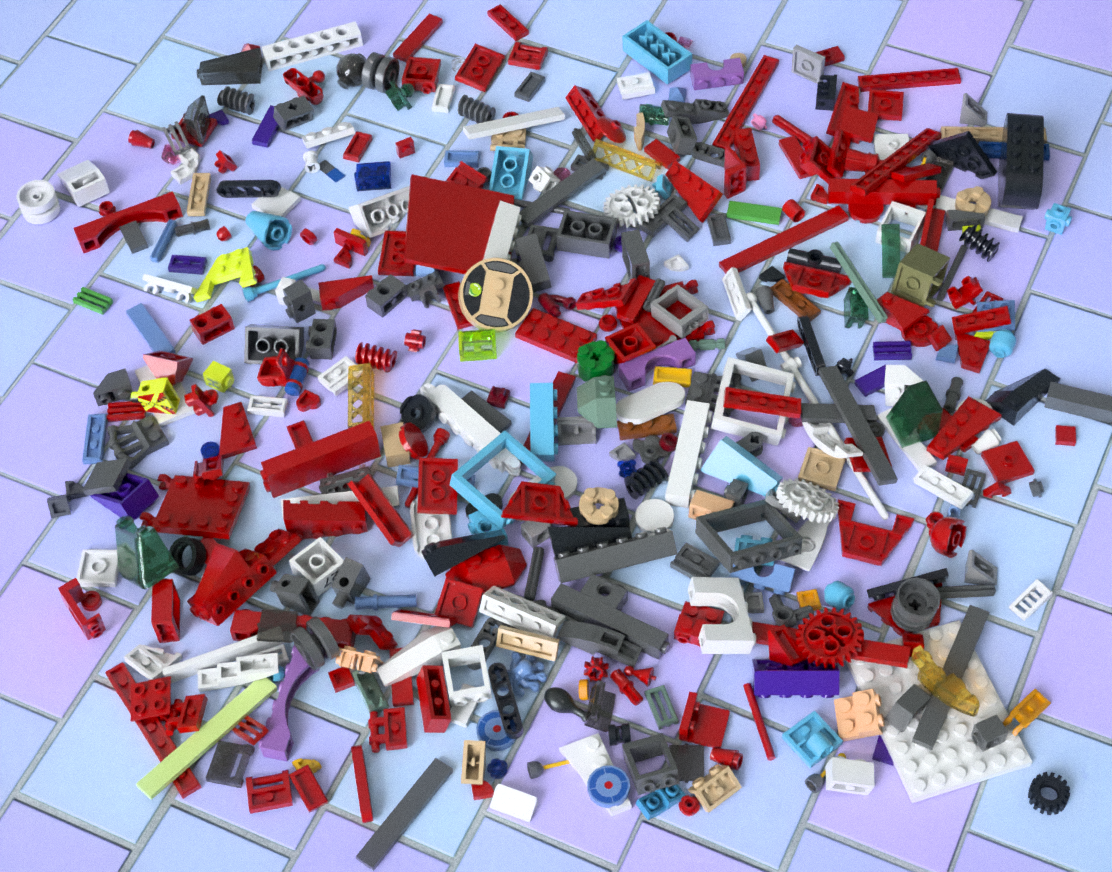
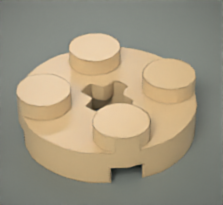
M976 186L957 193L955 209L985 213L986 216L992 201L982 187Z
M603 487L587 488L579 500L580 514L591 524L602 525L608 523L610 519L617 516L619 511V502L615 491ZM601 503L604 506H601L600 509H597L595 504Z

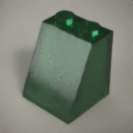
M926 380L909 385L888 413L886 419L901 448L933 439L939 432L943 409Z

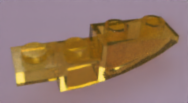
M921 645L914 648L911 660L919 669L917 680L932 695L946 705L961 713L975 717L980 707L979 700L966 689L963 680L957 678L954 673L946 677L945 671L935 664L928 651H925Z

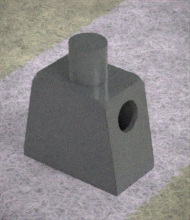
M345 557L332 584L336 594L332 604L337 608L343 609L347 601L355 604V597H360L370 582L371 578L363 564Z
M284 574L279 581L273 580L270 584V591L277 594L283 606L303 615L311 616L320 602L309 579Z

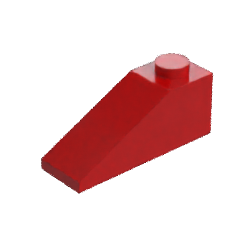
M372 275L319 282L322 311L341 308L368 293L369 290L374 288Z

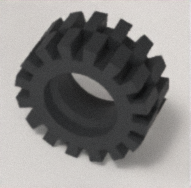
M1043 772L1042 776L1038 774L1036 779L1032 780L1028 790L1030 805L1034 804L1033 808L1035 810L1040 808L1039 813L1041 814L1044 811H1047V815H1051L1052 812L1056 815L1059 813V810L1062 812L1070 797V787L1066 786L1067 781H1061L1062 776L1060 775L1057 778L1054 777L1055 773L1053 772L1050 773V776H1048L1047 772ZM1048 787L1055 790L1057 798L1054 800L1044 798L1041 795V789Z

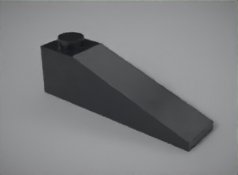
M1043 369L995 391L985 401L994 411L1002 415L1001 418L1014 426L1048 393L1050 382L1058 383L1061 378L1047 369Z
M500 529L438 541L436 543L431 542L421 552L435 577L504 540L506 537Z

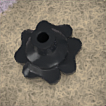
M842 358L835 365L841 374H846L848 377L854 374V371L851 369L852 358L849 360Z

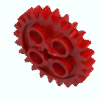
M825 607L823 613L817 609V615L814 616L809 613V619L803 618V624H799V631H796V645L798 646V652H802V658L808 657L809 664L815 661L816 667L823 663L825 669L828 667V664H831L833 669H835L836 663L843 667L845 660L851 663V656L857 658V651H862L864 630H862V624L858 623L857 617L852 618L851 612L844 615V609H841L838 613L835 607H833L831 612H828V609Z

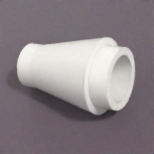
M993 428L986 430L971 445V448L979 455L982 451L998 446L1001 437Z

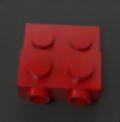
M408 56L402 76L403 90L410 93L422 91L424 94L436 92L441 59Z
M817 136L807 139L802 145L804 152L799 157L801 161L800 167L811 177L817 174L829 184V178H835L826 170L831 148Z
M685 601L676 623L674 639L680 643H690L700 647L698 637L702 625L722 624L724 611L706 606H691L690 602Z

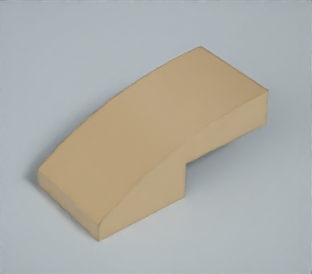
M643 112L636 114V127H634V141L638 151L642 150L645 141Z

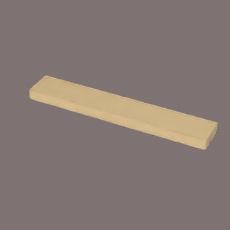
M941 126L940 128L942 133L941 139L970 131L977 143L979 141L1002 142L1003 127ZM1044 127V144H1046L1047 136L1046 128Z

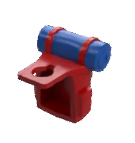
M281 348L278 356L264 358L257 379L262 386L285 387L287 394L298 396L303 388L310 362L300 357L293 360L288 356L284 348Z

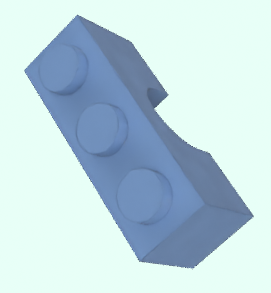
M775 564L774 570L769 576L760 577L754 566L732 572L730 577L739 578L742 585H746V582L754 583L753 588L765 590L766 587L774 589L773 593L785 596V592L791 593L796 569Z

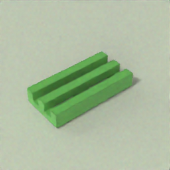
M82 287L81 292L77 293V297L72 299L73 303L102 315L113 304L112 298Z

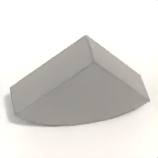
M625 442L609 452V456L617 461L628 462L636 459V454Z

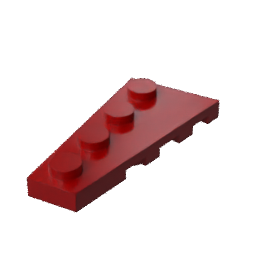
M842 82L826 134L834 136L835 132L839 130L845 105L859 109L858 86ZM850 138L851 142L859 144L860 140Z
M676 160L665 174L681 197L687 202V205L698 220L703 223L723 193Z
M968 396L929 443L926 451L944 460L949 454H953L960 449L965 442L971 441L975 438V435L988 429L989 425L998 422L1002 415Z

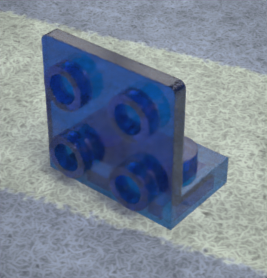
M390 161L356 164L354 178L357 191L391 189Z

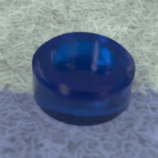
M206 442L202 445L200 452L203 459L218 456L220 448L216 442Z

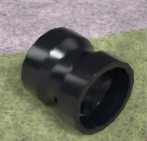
M623 723L621 726H616L615 724L608 725L610 746L631 742L629 723Z

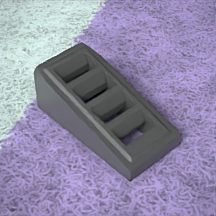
M947 210L945 219L947 231L962 230V226H973L975 224L983 228L985 213Z

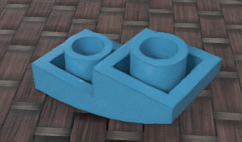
M676 784L655 790L639 798L636 805L646 819L650 820L679 803L686 794Z

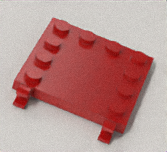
M691 280L686 285L683 284V281L665 285L659 297L677 284L690 294L698 293L697 280ZM679 300L666 308L668 312L679 320L693 311ZM615 307L616 313H618L621 307ZM643 308L634 324L638 323L656 345V348L668 341L671 335L676 336L677 340L682 339L653 318L651 312H647ZM619 319L622 329L633 325ZM713 320L705 322L684 338L688 342L690 340L699 341L704 339L706 335L715 334Z
M159 474L157 481H162L159 489H168L156 517L148 512L141 513L140 520H143L142 528H152L153 532L230 540L249 493L250 482L222 479L203 480V477L198 478V481L195 482L194 477L175 475L172 479L166 474Z

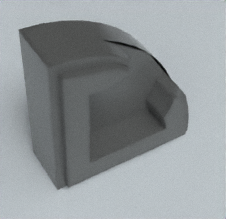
M65 481L68 500L86 497L82 491L83 486L74 481Z

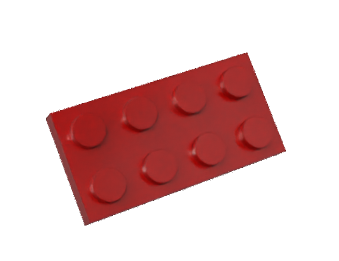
M532 308L515 332V338L577 363L578 348L587 343L595 342L597 334Z

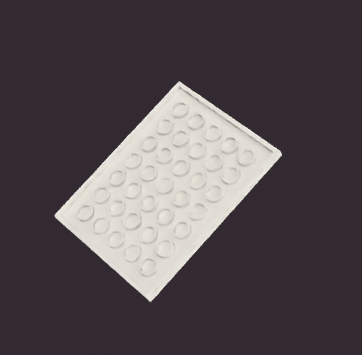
M960 620L914 633L923 635L924 653L922 658L910 657L908 668L851 659V663L846 661L859 691L874 689L876 694H880L882 706L879 707L880 714H883L884 719L896 701L913 684L919 686L929 695L932 694L960 629ZM902 637L884 643L902 645ZM975 649L933 750L912 742L925 708L921 714L914 716L904 732H900L886 720H884L885 726L882 727L883 734H881V737L912 803L1032 765V760L1020 736L1012 734L1015 728L1012 722L1005 727L1008 731L1005 742L982 752L980 747L976 746L972 740L971 733L974 724L996 714L1001 722L1009 716Z

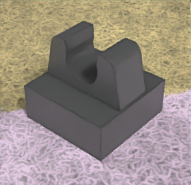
M67 494L47 498L51 518L71 514Z

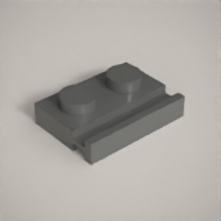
M688 543L684 544L675 556V559L670 562L671 568L690 579L692 577H711L720 566L719 560Z

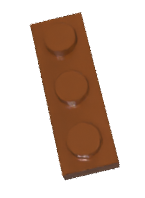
M674 414L660 415L642 424H633V422L626 424L617 421L620 441L644 438L649 435L660 436L664 433H677Z

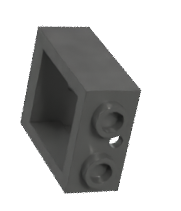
M639 229L621 233L622 259L629 280L633 278L637 280L639 275L650 278V260Z
M663 733L622 744L624 761L638 795L680 784L678 768ZM664 755L668 765L667 768L642 775L639 774L635 762Z

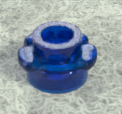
M499 758L493 759L487 765V772L490 773L492 778L501 779L508 772V764Z

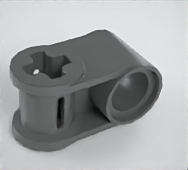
M751 432L736 442L755 457L763 452V436L758 432Z

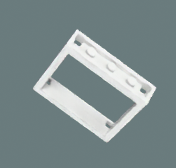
M728 357L710 429L745 437L751 432H758L763 436L764 443L778 446L780 439L785 438L786 429L783 427L784 424H787L789 417L779 416L776 430L723 416L725 387H729L733 372L785 386L783 396L790 397V392H794L796 382H793L794 374Z

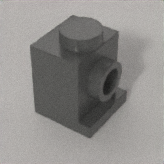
M733 479L730 485L726 486L724 496L726 499L734 501L733 507L744 504L748 495V483Z

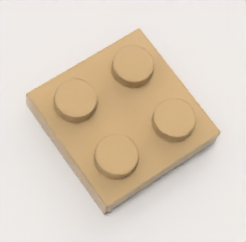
M808 447L798 480L802 481L804 479L806 483L812 482L814 486L819 485L820 488L836 491L846 458L832 457L822 450Z

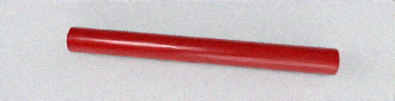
M746 683L743 685L767 760L772 761L776 757L751 683Z

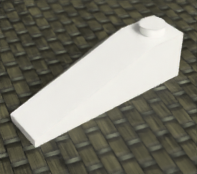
M435 626L423 631L379 666L377 673L384 686L387 687L410 676L419 674L422 665H442L441 652L461 649V643L451 627Z

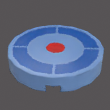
M499 710L485 713L479 719L476 726L477 738L479 741H486V747L489 750L502 751L514 744L513 742L516 739H511L505 734ZM509 720L512 732L517 731L514 720Z
M612 765L602 766L590 774L587 781V791L591 801L597 806L603 808L619 806L629 796L630 780L622 769Z

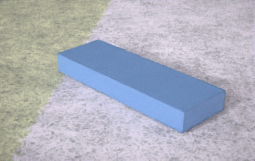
M88 414L82 458L83 464L103 462L108 424L107 414Z

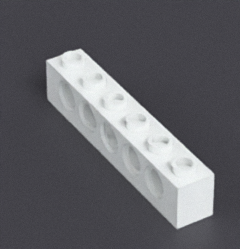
M356 21L265 45L261 49L269 72L363 46L360 30Z

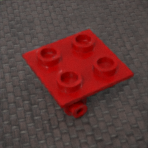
M171 676L131 684V722L159 717L160 721H166L170 717Z

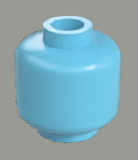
M998 330L992 335L989 349L998 358L1008 357L1014 350L1016 337L1010 330Z
M834 581L828 584L824 590L825 602L839 611L841 609H849L854 604L855 595L853 588L841 581Z

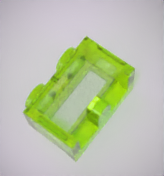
M495 329L458 331L460 362L497 359Z

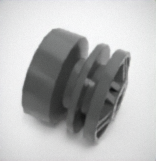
M917 577L907 579L901 583L891 604L890 611L892 619L897 626L910 632L923 631L929 627L940 605L941 597L938 589L928 580Z

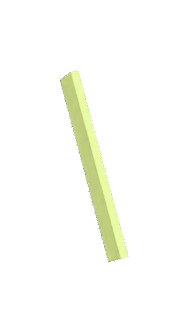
M267 677L254 681L205 723L199 731H196L136 783L137 787L152 800L236 727L240 721L244 720L247 715L252 713L275 693L277 686Z

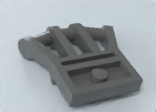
M694 371L685 405L687 400L709 403V410L714 412L716 406L714 403L717 402L718 397L714 392L719 393L722 376H717L715 373L711 375ZM732 373L730 383H733L734 387L730 388L743 389L740 382L742 379L741 374ZM725 407L723 416L730 417L734 409Z
M153 414L137 422L134 420L131 425L119 427L111 425L107 428L110 435V442L108 444L110 449L114 450L116 459L128 458L131 462L130 469L134 468L147 455L170 445ZM128 434L120 439H117V435ZM138 439V442H136V443H134V444H132V445H130V446H128V447L121 448V447H123V446H125V445H127V444H129V443H131V442H133V441H135V440ZM139 451L134 457L128 456L132 453Z

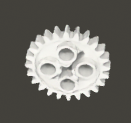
M629 184L627 188L621 186L620 191L615 189V194L609 193L610 197H606V202H603L605 216L617 218V224L619 223L620 227L626 225L627 228L630 225L636 227L637 223L643 225V221L649 222V218L654 219V214H658L661 204L655 189L650 190V186L644 188V184L640 187H637V184L634 187H631Z
M790 478L788 481L784 479L783 482H780L775 493L777 494L776 498L779 499L778 502L783 504V508H789V513L794 512L796 517L800 515L803 520L808 518L811 522L813 520H816L818 523L821 520L824 523H827V521L831 522L832 519H835L839 510V503L835 502L836 498L831 497V493H826V489H820L819 485L814 486L812 482L806 483L804 479L802 481H799L797 478L794 481Z

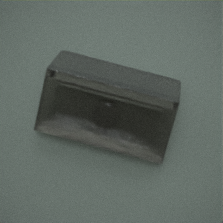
M598 680L591 688L584 726L608 732L616 695L605 691L606 682Z

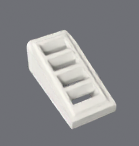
M1036 579L1009 606V609L1025 621L1052 597L1053 592ZM1037 590L1043 596L1040 598L1034 591ZM1031 595L1037 600V602L1035 603L1028 596ZM1026 600L1032 607L1029 608L1023 601ZM1020 605L1027 612L1024 614L1017 608V606Z

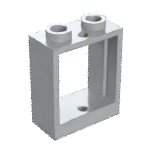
M677 284L651 303V316L683 339L709 320V308ZM677 300L693 310L680 320L666 310Z

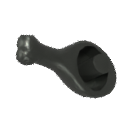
M558 687L546 690L544 694L545 702L553 711L557 713H573L580 717L583 722H589L592 714L579 708L566 690Z

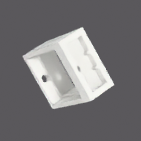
M892 201L877 230L875 243L909 253L924 225L926 212ZM892 219L915 226L909 239L886 232Z
M483 645L441 652L451 706H464L470 702L481 703L492 699ZM480 662L485 686L453 691L450 668Z

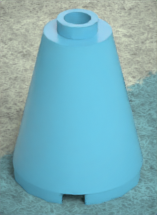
M251 211L246 217V225L266 248L279 250L282 248L281 245L287 244L290 240L292 225L287 218L259 211Z

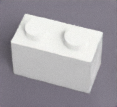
M842 756L832 757L825 766L826 790L868 796L875 787L874 763L866 762L863 759L850 760Z

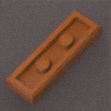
M784 279L770 287L773 290V296L798 317L807 315L811 322L821 314V310L801 293L792 291L790 284Z

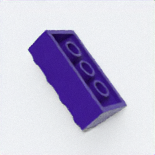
M752 659L754 695H758L760 698H770L771 695H779L781 698H791L792 695H800L802 698H812L813 695L833 698L834 695H839L840 671L837 663L835 669H833L831 664H828V667L825 669L823 663L816 667L815 661L809 664L808 659L793 666L769 659Z

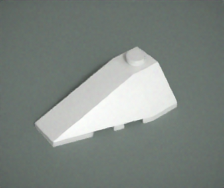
M410 186L349 207L354 224L368 238L385 233V230H388L389 227L408 212Z

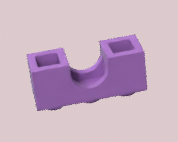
M740 58L723 60V68L721 70L710 69L707 62L690 64V78L694 91L743 84L744 70Z

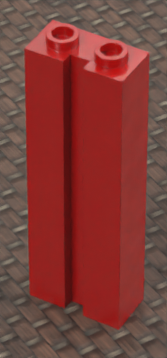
M369 420L262 461L263 470L260 471V474L264 481L263 485L266 492H271L272 497L276 498L317 482L320 479L327 478L328 473L329 476L330 473L335 475L381 457L377 434Z

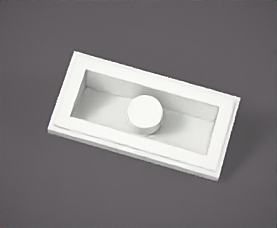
M498 783L490 808L530 823L538 806V798Z

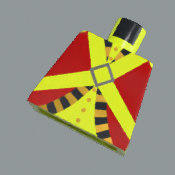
M168 378L142 381L139 390L131 393V401L133 403H141L145 411L151 413L176 414L180 398Z

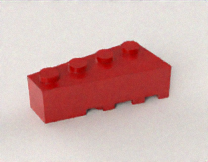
M283 500V518L286 530L297 534L301 540L329 536L339 537L347 534L368 532L367 512L360 502L338 501L337 504H332L328 501H320L319 504H308V500H300V504L290 503V500Z

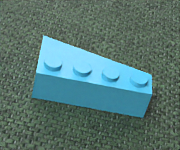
M530 383L531 453L542 462L555 461V455H558V443H554V437H558V425H554V419H558L557 407H554V401H557V389H553V383Z

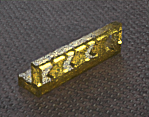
M599 139L595 140L589 157L650 182L653 180L656 169L660 170L663 164ZM598 147L604 149L606 156L602 158L595 157ZM615 154H618L621 162L613 164L610 158ZM634 160L636 168L629 170L625 162ZM646 165L652 167L648 177L644 176L641 168Z
M370 363L348 366V428L369 420L374 428L375 374ZM363 370V374L358 378L353 376V372ZM359 384L363 388L356 393L353 389ZM358 399L363 402L358 408L353 406ZM359 414L362 417V422L353 423V419Z

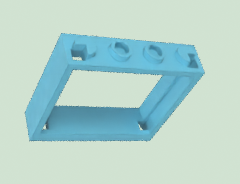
M505 430L455 471L451 476L449 484L501 530L506 525H512L516 519L501 518L503 511L471 485L467 479L504 448L542 479L538 483L555 485L554 481L557 475Z

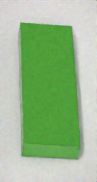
M729 201L726 218L779 225L782 208Z

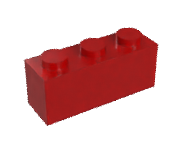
M734 129V149L741 161H744L747 165L746 179L747 181L759 180L760 163L752 129Z
M422 665L416 681L424 732L445 733L451 721V713L443 666Z

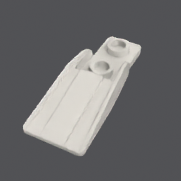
M809 519L808 521L806 520L798 530V533L803 537L801 554L780 560L810 571L822 549L830 521L824 523L821 520L818 523L816 520H813V522Z

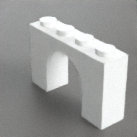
M692 577L687 590L691 606L719 607L728 612L734 622L729 624L702 625L698 637L702 654H750L752 647L756 644V635L752 632V619L748 616V603L744 600V588L740 585L739 578Z

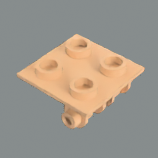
M344 646V649L339 648L341 656L338 655L336 657V663L340 667L350 668L351 666V669H354L357 663L358 671L361 670L368 673L376 672L378 664L382 665L384 663L375 652L364 650V653L356 651V648Z

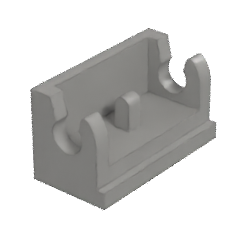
M583 416L558 417V446L596 444V427L594 423L588 421Z

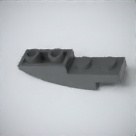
M695 99L693 103L663 100L661 103L665 117H689L691 124L720 120L728 117L730 114L725 102Z
M564 621L556 638L592 655L595 652H599L633 668L642 650V647L624 640L625 635L601 626L576 621Z

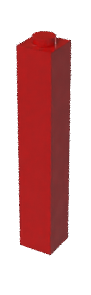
M829 178L828 204L890 205L894 201L903 205H928L929 198L935 199L933 206H935L936 199L940 198V188H937V180L902 182L887 179L865 197L850 191V185L858 179Z

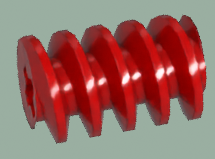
M362 341L356 349L355 361L358 365L363 364L365 367L370 366L372 369L377 368L379 371L384 370L388 373L396 363L397 351L394 350L392 355H390V349H387L384 353L383 347H380L377 351L376 345H373L370 349V343H366L365 347H363Z

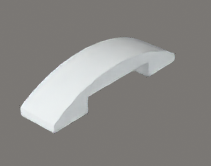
M802 422L810 439L826 454L836 458L863 455V452L853 444L842 445L829 435V426L826 423Z

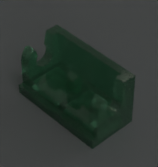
M849 287L843 299L844 328H850L853 323H858L857 326L860 329L865 321L869 319L868 306L857 289Z

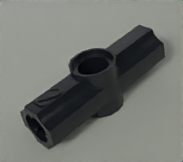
M789 248L786 262L841 273L842 266L838 260L833 257L824 256L820 250L814 249L806 252Z

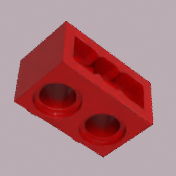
M222 304L189 320L192 331L202 345L235 329L232 317Z

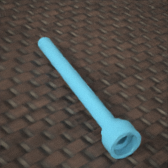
M320 264L285 278L297 281L324 271L326 266ZM281 279L256 288L250 286L242 288L246 301H252L258 294L277 288Z

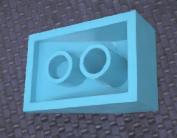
M496 146L489 190L514 195V199L522 200L532 169L534 155L531 150Z

